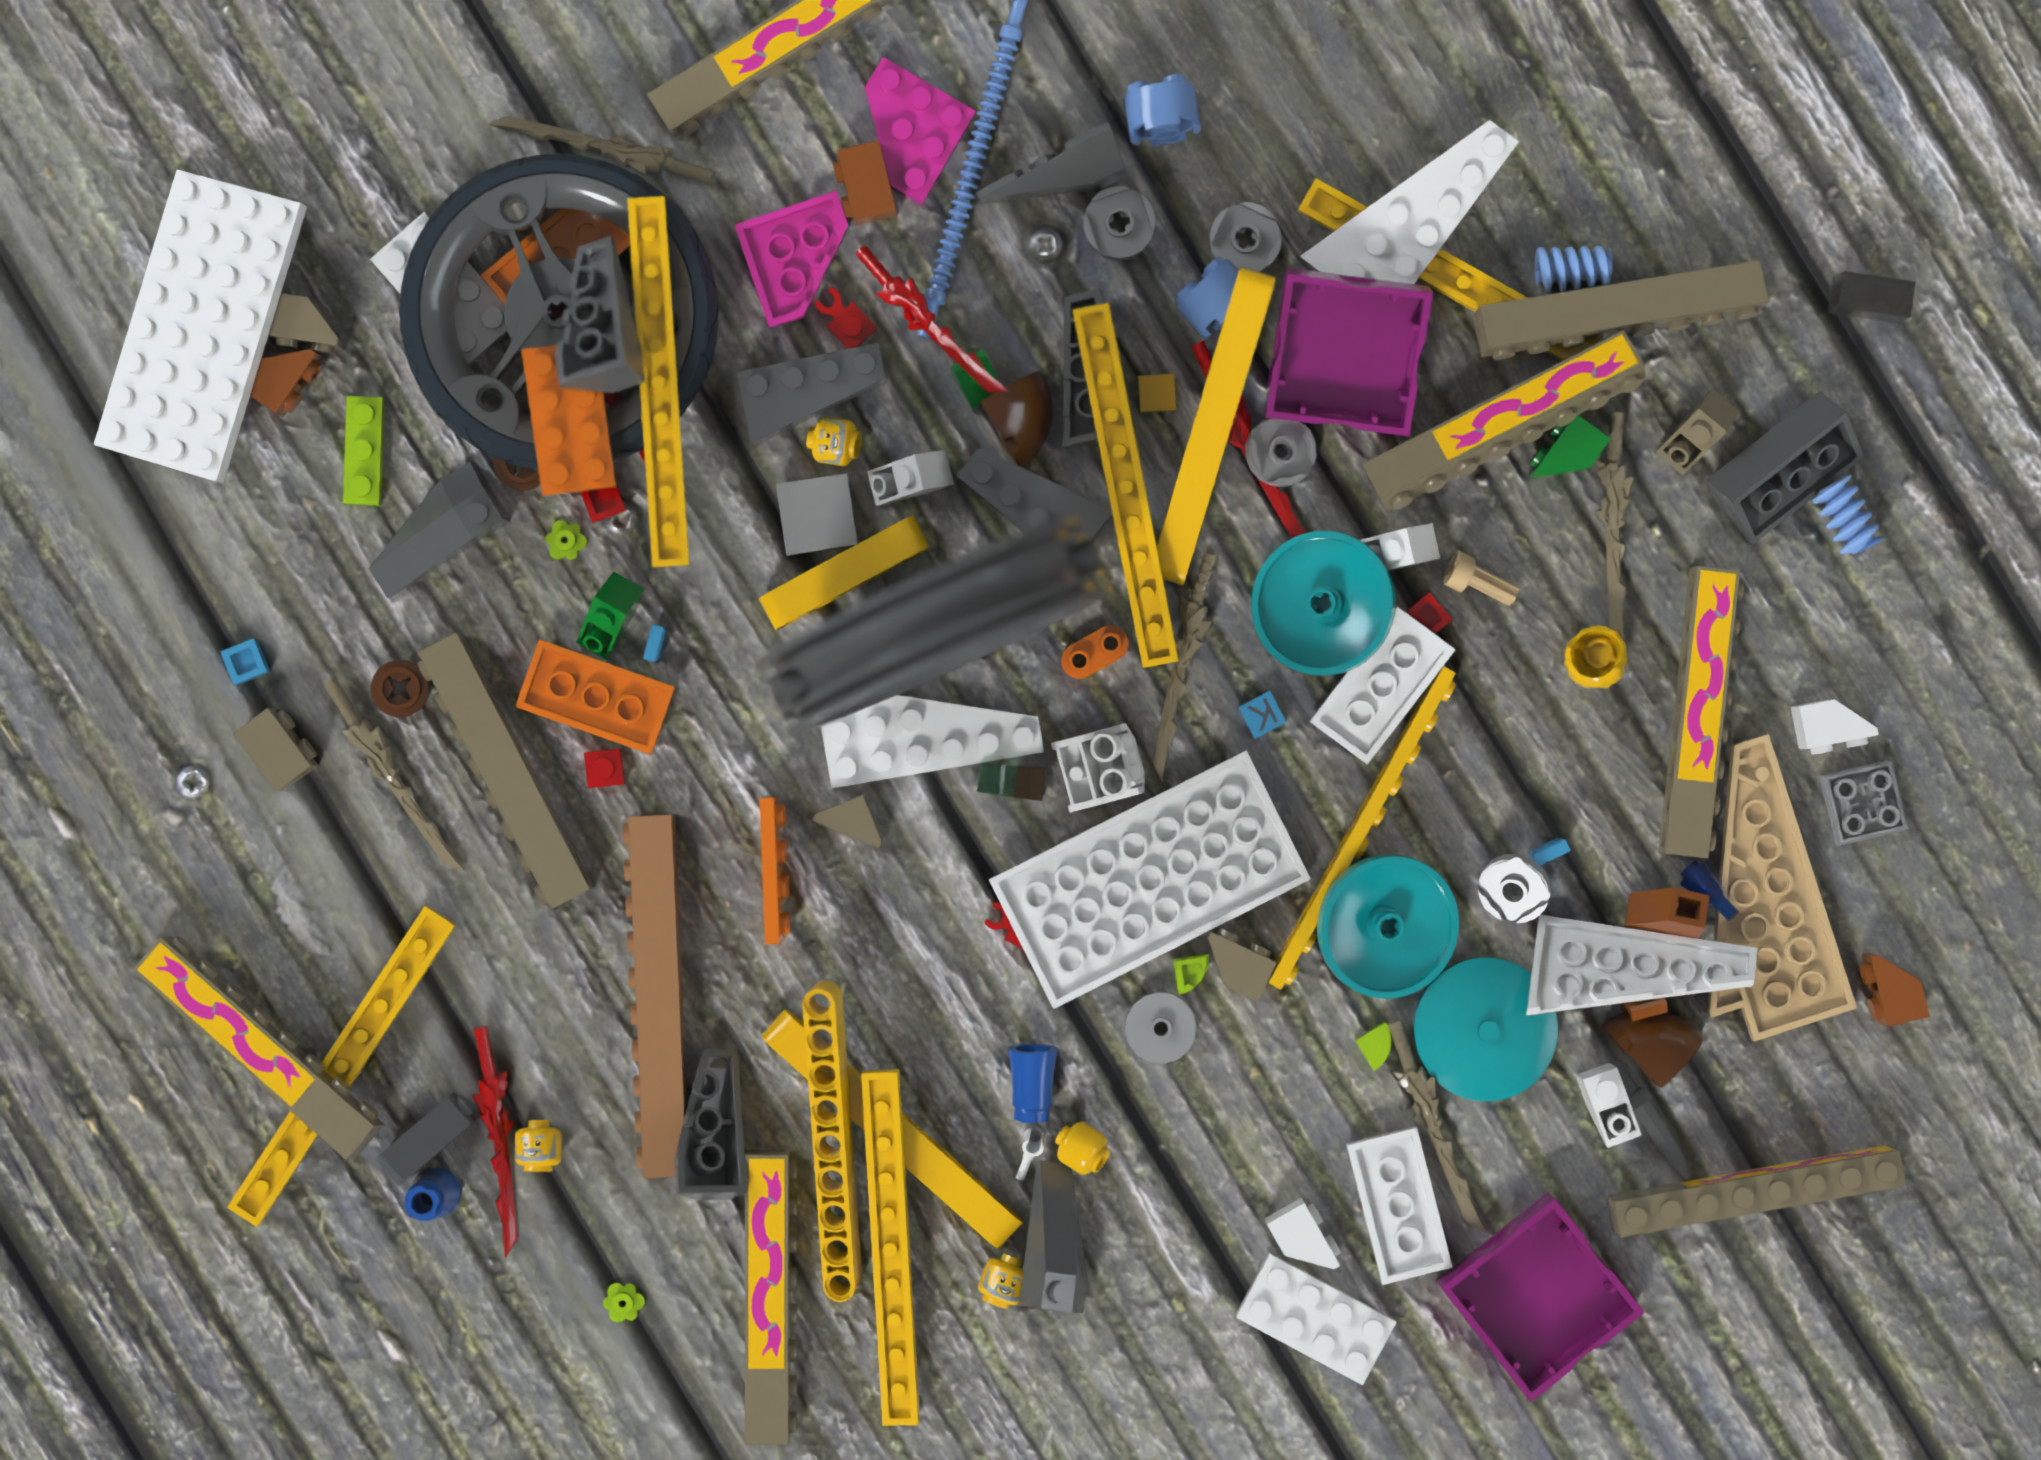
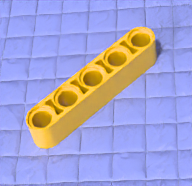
M914 515L769 591L761 596L759 601L776 631L929 549L930 545Z

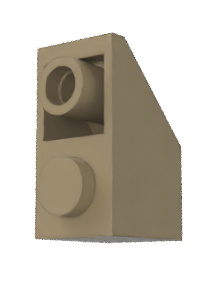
M281 293L268 335L276 339L277 346L297 349L298 343L312 345V351L325 354H333L334 348L345 350L346 342L315 301L304 296Z
M1712 388L1689 411L1658 448L1656 453L1684 475L1729 430L1740 411Z
M1221 927L1217 933L1211 930L1208 931L1206 937L1223 984L1259 1002L1277 963L1269 958L1272 951L1253 942L1250 948H1247L1237 943L1238 935Z

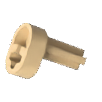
M1460 550L1456 551L1451 558L1443 576L1444 585L1459 593L1463 592L1467 585L1508 606L1515 601L1516 595L1520 590L1518 586L1477 566L1475 558Z

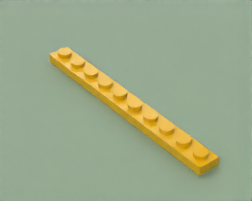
M1315 178L1297 212L1334 232L1368 207ZM1441 248L1417 279L1474 312L1482 305L1528 298ZM1598 338L1585 340V344L1568 349L1563 348V344L1550 346L1546 353L1560 361H1564L1599 342Z
M665 197L627 198L636 329L642 349L645 382L640 384L652 567L690 565Z
M1110 303L1073 309L1142 666L1146 668L1178 662L1179 656Z
M1443 666L1424 690L1275 960L1277 963L1268 980L1269 984L1281 990L1284 984L1290 985L1299 970L1296 962L1302 952L1307 954L1316 940L1317 935L1313 931L1317 926L1320 907L1328 889L1338 876L1349 868L1354 857L1360 859L1369 843V840L1365 839L1371 826L1377 828L1387 810L1382 807L1389 794L1395 796L1404 780V777L1400 776L1405 764L1411 765L1415 761L1421 749V746L1417 744L1424 731L1429 733L1432 730L1439 714L1435 713L1436 708L1441 700L1446 702L1456 686V683L1452 681L1456 673Z
M428 905L423 907L322 1061L326 1066L324 1071L333 1079L338 1077L350 1087L352 1086L457 924ZM290 1111L227 1208L254 1226L258 1227L261 1225L318 1138V1135Z
M863 1070L861 1079L882 1425H918L920 1422L900 1070Z

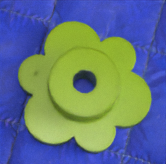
M563 520L554 522L552 532L548 533L545 537L546 543L551 545L549 553L552 558L560 560L566 557L569 560H574L578 556V551L586 548L587 539L583 534H580L581 528L578 524L571 523L568 525ZM564 537H567L568 542L564 544L562 540Z
M621 1283L611 1284L607 1291L608 1297L603 1300L604 1308L609 1310V1318L616 1323L622 1322L625 1318L629 1321L635 1320L638 1315L637 1311L642 1309L645 1304L644 1296L636 1292V1286L633 1283H627L625 1286ZM620 1301H625L626 1305H621Z

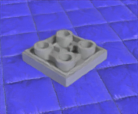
M847 473L776 484L787 556L850 547L858 544Z
M1892 759L1819 776L1836 846L1909 829Z

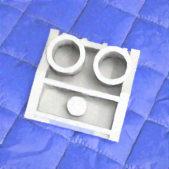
M1126 723L1051 743L1052 750L1057 752L1069 796L1070 805L1068 809L1070 813L1144 793V768L1136 739Z

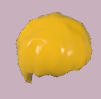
M1595 625L1584 628L1567 643L1564 650V666L1568 670L1570 679L1576 684L1587 689L1593 687L1608 689L1624 676V669L1628 660L1627 646L1621 635L1616 630L1607 626Z

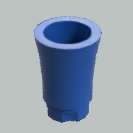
M1017 1044L1008 1047L1012 1076V1106L1015 1107V1120L1023 1123L1049 1121V1107L1052 1106L1054 1067L1058 1052L1057 1047L1046 1044Z
M426 1169L416 1176L412 1186L406 1193L404 1203L406 1212L410 1217L420 1221H430L446 1216L459 1203L461 1195L460 1185L455 1176L445 1169ZM425 1193L431 1196L433 1203L425 1200Z

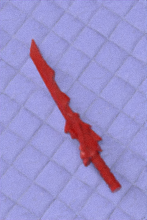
M862 246L857 250L856 256L871 271V274L877 278V281L883 285L884 289L877 292L876 295L882 298L883 302L897 307L901 306L904 309V318L909 321L908 328L910 330L923 329L987 392L1009 391L987 372L974 352L966 353L954 341L948 327L941 328L935 322L936 314L929 311L925 295L920 294L912 278L909 277L905 282L900 276H891L889 271L885 269L883 264L879 262L867 246Z
M1201 341L1191 346L1207 379L1212 357L1205 342ZM1242 393L1227 442L1241 448L1246 457L1245 444L1251 431V414H1247ZM1258 479L1290 537L1294 538L1304 534V529L1292 511L1288 495L1280 492L1278 487H1273Z
M485 1025L473 1028L481 1062L483 1081L478 1080L480 1094H472L481 1113L479 1118L486 1124L488 1129L487 1138L493 1141L495 1155L490 1160L498 1176L500 1194L495 1203L502 1222L504 1257H507L518 1239L507 1135L512 1130L514 1121L509 1120V1111L502 1107L501 1099L506 1094L505 1090L508 1085V1081H506L507 1071L502 1070L497 1074L488 1026Z

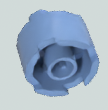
M1169 75L1163 78V82L1150 85L1147 81H1138L1127 86L1128 94L1124 96L1123 102L1129 138L1133 145L1138 146L1140 140H1150L1151 147L1170 145L1186 140L1185 133L1193 130L1195 134L1200 133L1201 123L1195 87L1185 81L1184 75Z
M1220 256L1215 258L1203 270L1204 273L1201 275L1203 280L1198 285L1191 281L1177 294L1175 300L1178 304L1175 309L1204 340H1207L1212 334V331L1209 329L1210 327L1215 331L1222 327L1239 272L1229 259L1223 261Z

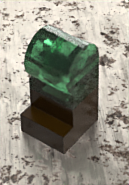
M980 763L976 792L1042 801L1046 768Z

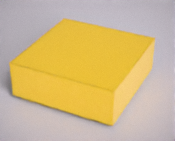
M1174 374L1138 376L1140 413L1176 411Z

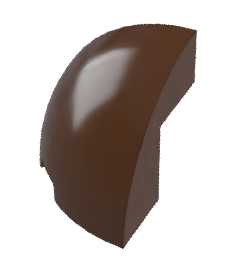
M1042 370L1033 372L1006 386L1009 390L1008 392H996L981 402L983 410L1001 436L1002 443L1016 465L1022 468L1030 463L1039 453L1046 442L1052 424V395Z
M1624 1012L1601 1025L1602 1029L1620 1050L1630 1056L1648 1078L1660 1088H1663L1685 1067L1698 1051L1703 1041V1034L1696 1027L1670 1012L1632 1021L1629 1012Z

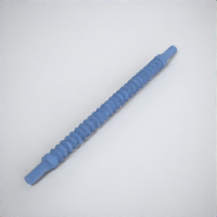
M1013 0L1007 24L1002 25L999 35L1002 41L997 42L1000 50L994 52L997 60L991 62L994 70L988 72L991 80L985 82L988 90L983 91V96L986 98L980 101L983 109L977 111L980 119L974 121L977 129L971 131L974 139L968 141L971 149L965 152L968 160H963V165L966 168L965 170H960L963 178L962 180H957L960 188L954 190L957 198L951 200L954 208L948 211L951 219H946L945 221L949 225L948 229H943L946 237L945 239H940L943 247L942 249H937L940 257L934 260L937 267L931 270L934 278L928 280L931 287L926 288L924 294L929 311L936 314L935 322L940 305H944L946 302L947 293L944 291L945 288L950 287L947 279L953 277L950 269L956 267L953 259H957L958 254L955 251L961 248V244L958 241L964 238V235L961 233L962 229L967 228L964 220L970 218L967 210L973 208L970 200L975 199V195L972 194L973 190L978 189V185L975 182L981 179L978 171L984 169L981 161L987 159L984 151L990 149L987 141L993 139L990 131L995 130V126L992 123L998 120L995 112L1001 110L998 102L1004 100L1001 92L1007 90L1004 82L1010 80L1007 72L1012 71L1010 62L1015 61L1012 53L1018 51L1016 43L1021 41L1023 30L1020 27L1028 0ZM923 329L918 330V337L931 339Z

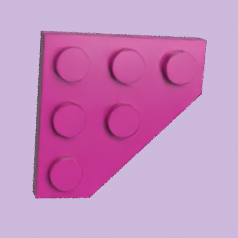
M882 57L865 86L890 186L891 189L923 206L974 119L976 111L887 58Z
M837 190L734 225L770 329L805 317L849 228Z

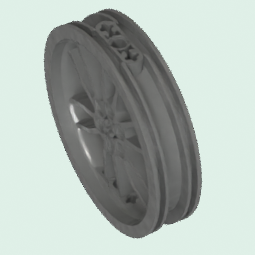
M1069 518L1043 526L941 567L843 612L790 639L760 657L755 662L758 671L774 668L775 676L766 679V682L784 721L794 718L798 721L785 730L787 736L794 737L817 729L927 683L1032 635L1111 594L1113 591L1110 585L1094 588L1092 581L1103 577L1104 573L1100 568L1094 548L1088 542L1087 535L1084 533L1071 536L1072 533L1082 527L1080 518Z

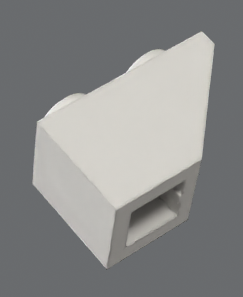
M945 450L914 454L867 471L876 506L931 493L954 485Z
M1433 523L1404 528L1359 540L1369 546L1381 558L1388 571L1440 559Z
M1835 699L1791 707L1799 749H1810L1811 755L1833 751L1832 744L1846 742L1847 748L1869 744L1867 737L1879 735L1877 727Z
M1607 1063L1576 1075L1586 1106L1607 1148L1642 1136L1616 1066Z
M1300 1198L1264 1218L1285 1256L1331 1269H1336L1340 1266L1335 1256L1341 1254L1331 1234L1324 1237L1317 1225L1321 1224L1323 1220L1313 1203L1306 1206L1303 1199Z

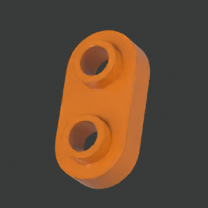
M1105 626L1068 646L1061 657V665L1064 672L1071 678L1084 679L1119 660L1128 649L1129 642L1126 633L1117 626ZM1114 637L1118 643L1116 649L1107 650L1104 647L1105 638ZM1076 654L1085 656L1086 664L1084 667L1077 668L1073 665L1072 658Z

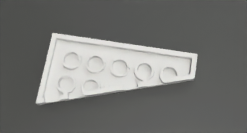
M1491 120L1487 121L1300 257L1320 272L1414 284L1519 141Z
M900 695L821 727L831 788L1044 752L1037 716Z
M1539 915L1526 1015L1753 986L1755 980L1757 948Z

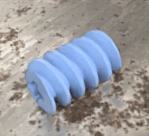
M1572 246L1566 247L1563 255L1558 247L1551 248L1549 255H1547L1543 247H1539L1536 250L1535 283L1536 286L1539 283H1543L1546 293L1551 292L1553 283L1558 284L1560 293L1565 292L1568 282H1572L1574 290H1580L1582 282H1586L1588 288L1595 287L1596 282H1601L1602 286L1610 285L1613 272L1610 247H1608L1606 254L1602 246L1594 247L1592 254L1587 246L1580 247L1577 254Z
M1851 474L1822 488L1812 500L1813 504H1826L1819 513L1820 517L1832 515L1833 519L1826 525V528H1839L1840 531L1834 536L1833 541H1846L1847 544L1839 551L1841 555L1859 553L1885 539V536H1872L1879 529L1878 523L1866 524L1872 516V512H1859V509L1865 504V499H1852V496L1859 489L1858 486H1845L1852 477Z

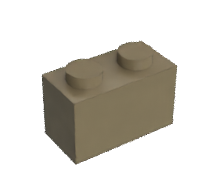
M267 708L233 734L276 792L285 791L319 766L314 760L317 754L306 739L300 740L292 730L295 727V723L283 709L278 711L277 708Z

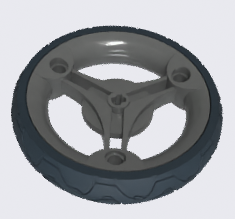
M545 154L519 158L492 167L461 185L444 200L421 230L411 250L400 291L399 317L402 342L411 372L422 394L447 426L484 453L519 467L538 470L531 413L522 411L520 402L517 399L526 386L525 371L511 389L499 380L520 352H522V349L557 345V342L562 341L565 323L561 318H558L556 321L551 320L554 317L551 310L554 306L562 308L564 305L568 306V309L565 310H569L573 291L569 286L575 260L556 257L547 243L539 223L543 220L548 209H574L597 215L613 223L630 236L627 198L665 197L673 319L678 323L679 327L674 338L680 417L685 413L698 394L714 355L719 320L718 295L708 256L697 233L669 198L640 176L609 162L580 155ZM514 203H521L526 206L525 216L517 221L510 220L507 216L508 208ZM533 228L546 259L530 266L517 234L527 232ZM494 231L510 236L520 266V274L512 283L504 306L505 324L512 341L501 362L490 376L475 375L469 367L458 342L454 319L455 296L461 273L468 259L484 238ZM631 305L632 313L635 316V306ZM638 384L624 397L605 408L613 463L644 449L640 384ZM492 390L500 391L503 396L501 406L496 409H488L484 404L485 395Z

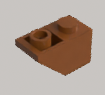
M308 349L262 358L250 396L278 415L284 417L287 412L292 413L302 399L300 392L306 383H312L322 370L320 363L324 357Z
M1675 887L1632 892L1628 899L1624 927L1698 939L1705 929L1710 895Z
M1869 952L1861 954L1863 963L1859 965L1861 978L1865 985L1869 984L1872 997L1868 999V1008L1871 1017L1874 1020L1877 1019L1878 1024L1889 1027L1930 1017L1923 985L1920 980L1877 954Z

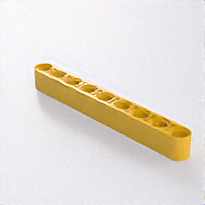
M1242 267L1239 269L1157 543L1163 580L1183 585L1276 277Z
M823 980L816 983L804 997L803 1018L823 1288L828 1298L833 1301L844 1302L852 1297L862 1280V1262L843 995L836 983ZM819 993L827 996L830 1001V1007L819 1005L815 994ZM818 1030H827L832 1035L833 1042L829 1043L821 1040ZM820 1065L832 1067L835 1077L825 1076L821 1072ZM829 1100L835 1103L838 1112L833 1113L826 1110L823 1101ZM825 1136L836 1137L840 1142V1147L830 1146ZM828 1171L838 1172L842 1176L843 1182L833 1181L829 1177ZM830 1206H839L845 1212V1216H836L831 1211ZM833 1241H842L847 1246L848 1251L836 1249ZM842 1275L846 1277L850 1285L840 1284L836 1280V1276Z
M784 1009L762 1033L761 1037L808 1080L804 1023L792 1012ZM847 1062L851 1119L865 1131L861 1074ZM820 1065L821 1072L825 1076L835 1077L832 1067ZM902 1111L905 1168L990 1244L1000 1249L1021 1226L1023 1220Z

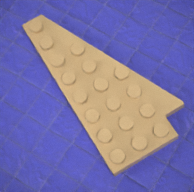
M1769 734L1731 745L1713 941L1757 948L1755 980L1753 986L1708 992L1707 1014L1711 1018L1741 1008L1750 1038L1754 1042L1857 1009Z

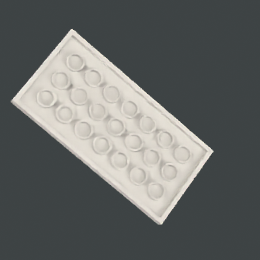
M176 170L93 445L222 484L224 483L305 216L306 205Z
M1247 750L988 880L1053 1009L1311 880Z

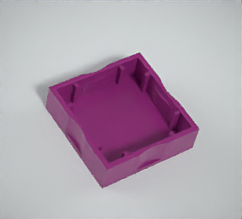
M1285 267L1264 406L1265 417L1312 424L1339 423L1358 430L1409 436L1418 387L1417 365L1422 348L1425 345L1433 297L1430 286Z
M1549 1193L1542 1196L1435 1280L1530 1402L1569 1373L1587 1353L1606 1344L1645 1313L1616 1275L1592 1249L1587 1238L1558 1201Z

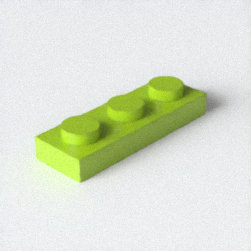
M347 396L343 481V504L382 506L385 398Z

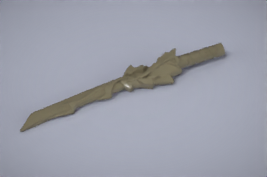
M512 116L488 123V125L500 129L528 134L543 142L552 139L571 144L582 151L588 149L599 151L603 158L610 157L616 160L624 169L629 167L643 176L646 175V170L658 174L660 170H667L711 185L715 175V171L673 159L671 157L673 155V148L671 147L663 148L662 145L654 147L649 145L645 148L641 146L636 147L634 142L626 141L624 135L606 140Z
M1610 412L1609 437L1611 439L1608 442L1607 463L1597 460L1599 468L1597 473L1602 480L1601 482L1606 486V496L1601 500L1602 509L1597 511V516L1606 524L1609 628L1616 630L1625 642L1623 607L1627 587L1621 582V560L1624 556L1626 545L1620 542V528L1626 524L1623 518L1625 510L1631 502L1629 495L1634 477L1627 478V464L1621 466L1624 412Z
M1205 552L1191 598L1189 600L1185 596H1181V606L1178 607L1179 619L1183 623L1182 633L1175 636L1179 661L1174 662L1152 760L1161 782L1164 780L1170 744L1178 728L1175 717L1179 700L1187 687V684L1184 682L1186 670L1193 665L1192 658L1195 652L1204 644L1202 639L1212 623L1211 621H1205L1207 607H1203L1218 556Z
M336 677L325 682V688L349 726L343 728L341 732L347 736L349 742L355 744V747L362 748V751L368 754L367 763L372 768L370 774L387 782L444 865L465 871L456 855L442 839L435 821L429 820L416 803L410 787L405 786L399 778V768L393 763L391 747L386 745L380 727L377 726L373 729L368 720H361Z
M1402 1020L1388 1022V1027L1403 1070L1395 1069L1393 1073L1399 1079L1398 1083L1400 1086L1405 1088V1091L1414 1097L1415 1102L1412 1105V1109L1415 1112V1116L1412 1117V1121L1426 1128L1466 1222L1486 1233V1228L1471 1198L1469 1182L1467 1178L1460 1175L1453 1159L1452 1143L1449 1139L1444 1138L1440 1128L1443 1119L1439 1117L1438 1112L1440 1097L1436 1094L1435 1076L1427 1078L1423 1067L1417 1068Z

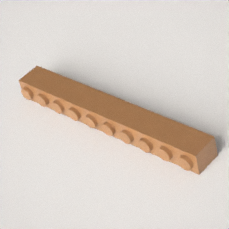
M675 814L628 816V823L623 824L622 827L623 844L629 845L630 859L624 860L625 881H631V895L626 896L625 900L626 916L632 917L633 931L627 932L628 953H634V967L629 968L628 977L629 988L635 989L636 1003H631L630 1005L631 1025H637V1039L632 1040L633 1061H638L639 1075H634L633 1077L634 1097H640V1111L635 1112V1131L642 1134V1147H637L636 1163L637 1169H643V1178L675 1177L674 1157L688 1107Z

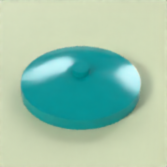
M1334 531L1304 533L1280 545L1266 559L1257 574L1251 598V613L1254 627L1259 639L1268 652L1283 665L1298 672L1315 676L1342 674L1368 661L1385 642L1393 624L1396 607L1392 578L1381 558L1363 542L1349 535Z
M1399 854L1371 856L1347 868L1328 889L1322 901L1317 922L1318 944L1324 961L1331 972L1342 983L1360 994L1381 999L1404 997L1430 984L1448 964L1454 952L1459 932L1458 908L1448 884L1428 865Z
M1474 957L1461 960L1446 967L1425 987L1414 1012L1413 1039L1417 1054L1424 1068L1430 1076H1435V1081L1445 1089L1470 1100L1497 1101L1523 1092L1533 1085L1545 1072L1552 1060L1557 1045L1558 1021L1556 1012L1526 1015L1531 973L1504 959Z

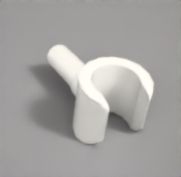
M1030 1128L1024 1132L1022 1145L1024 1154L1016 1178L1021 1181L1025 1179L1033 1158L1039 1156L1044 1149L1045 1134L1042 1133L1039 1141L1029 1140Z

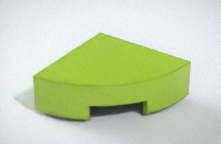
M1208 953L1173 958L1178 995L1191 991L1202 981L1209 966Z
M1384 1021L1354 1039L1371 1069L1376 1071L1387 1059L1391 1048V1033L1387 1023Z

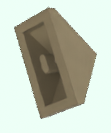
M864 794L816 813L812 820L878 849L881 848L883 843L882 836Z

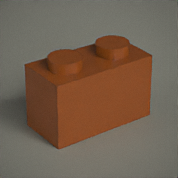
M879 140L837 150L839 161L832 162L837 183H845L848 196L841 197L846 218L853 217L855 226H860L896 217L897 212Z

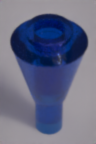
M1694 861L1682 871L1680 875L1683 877L1680 886L1688 891L1710 895L1709 904L1714 905L1728 921L1739 913L1724 896V892L1707 861L1700 864Z

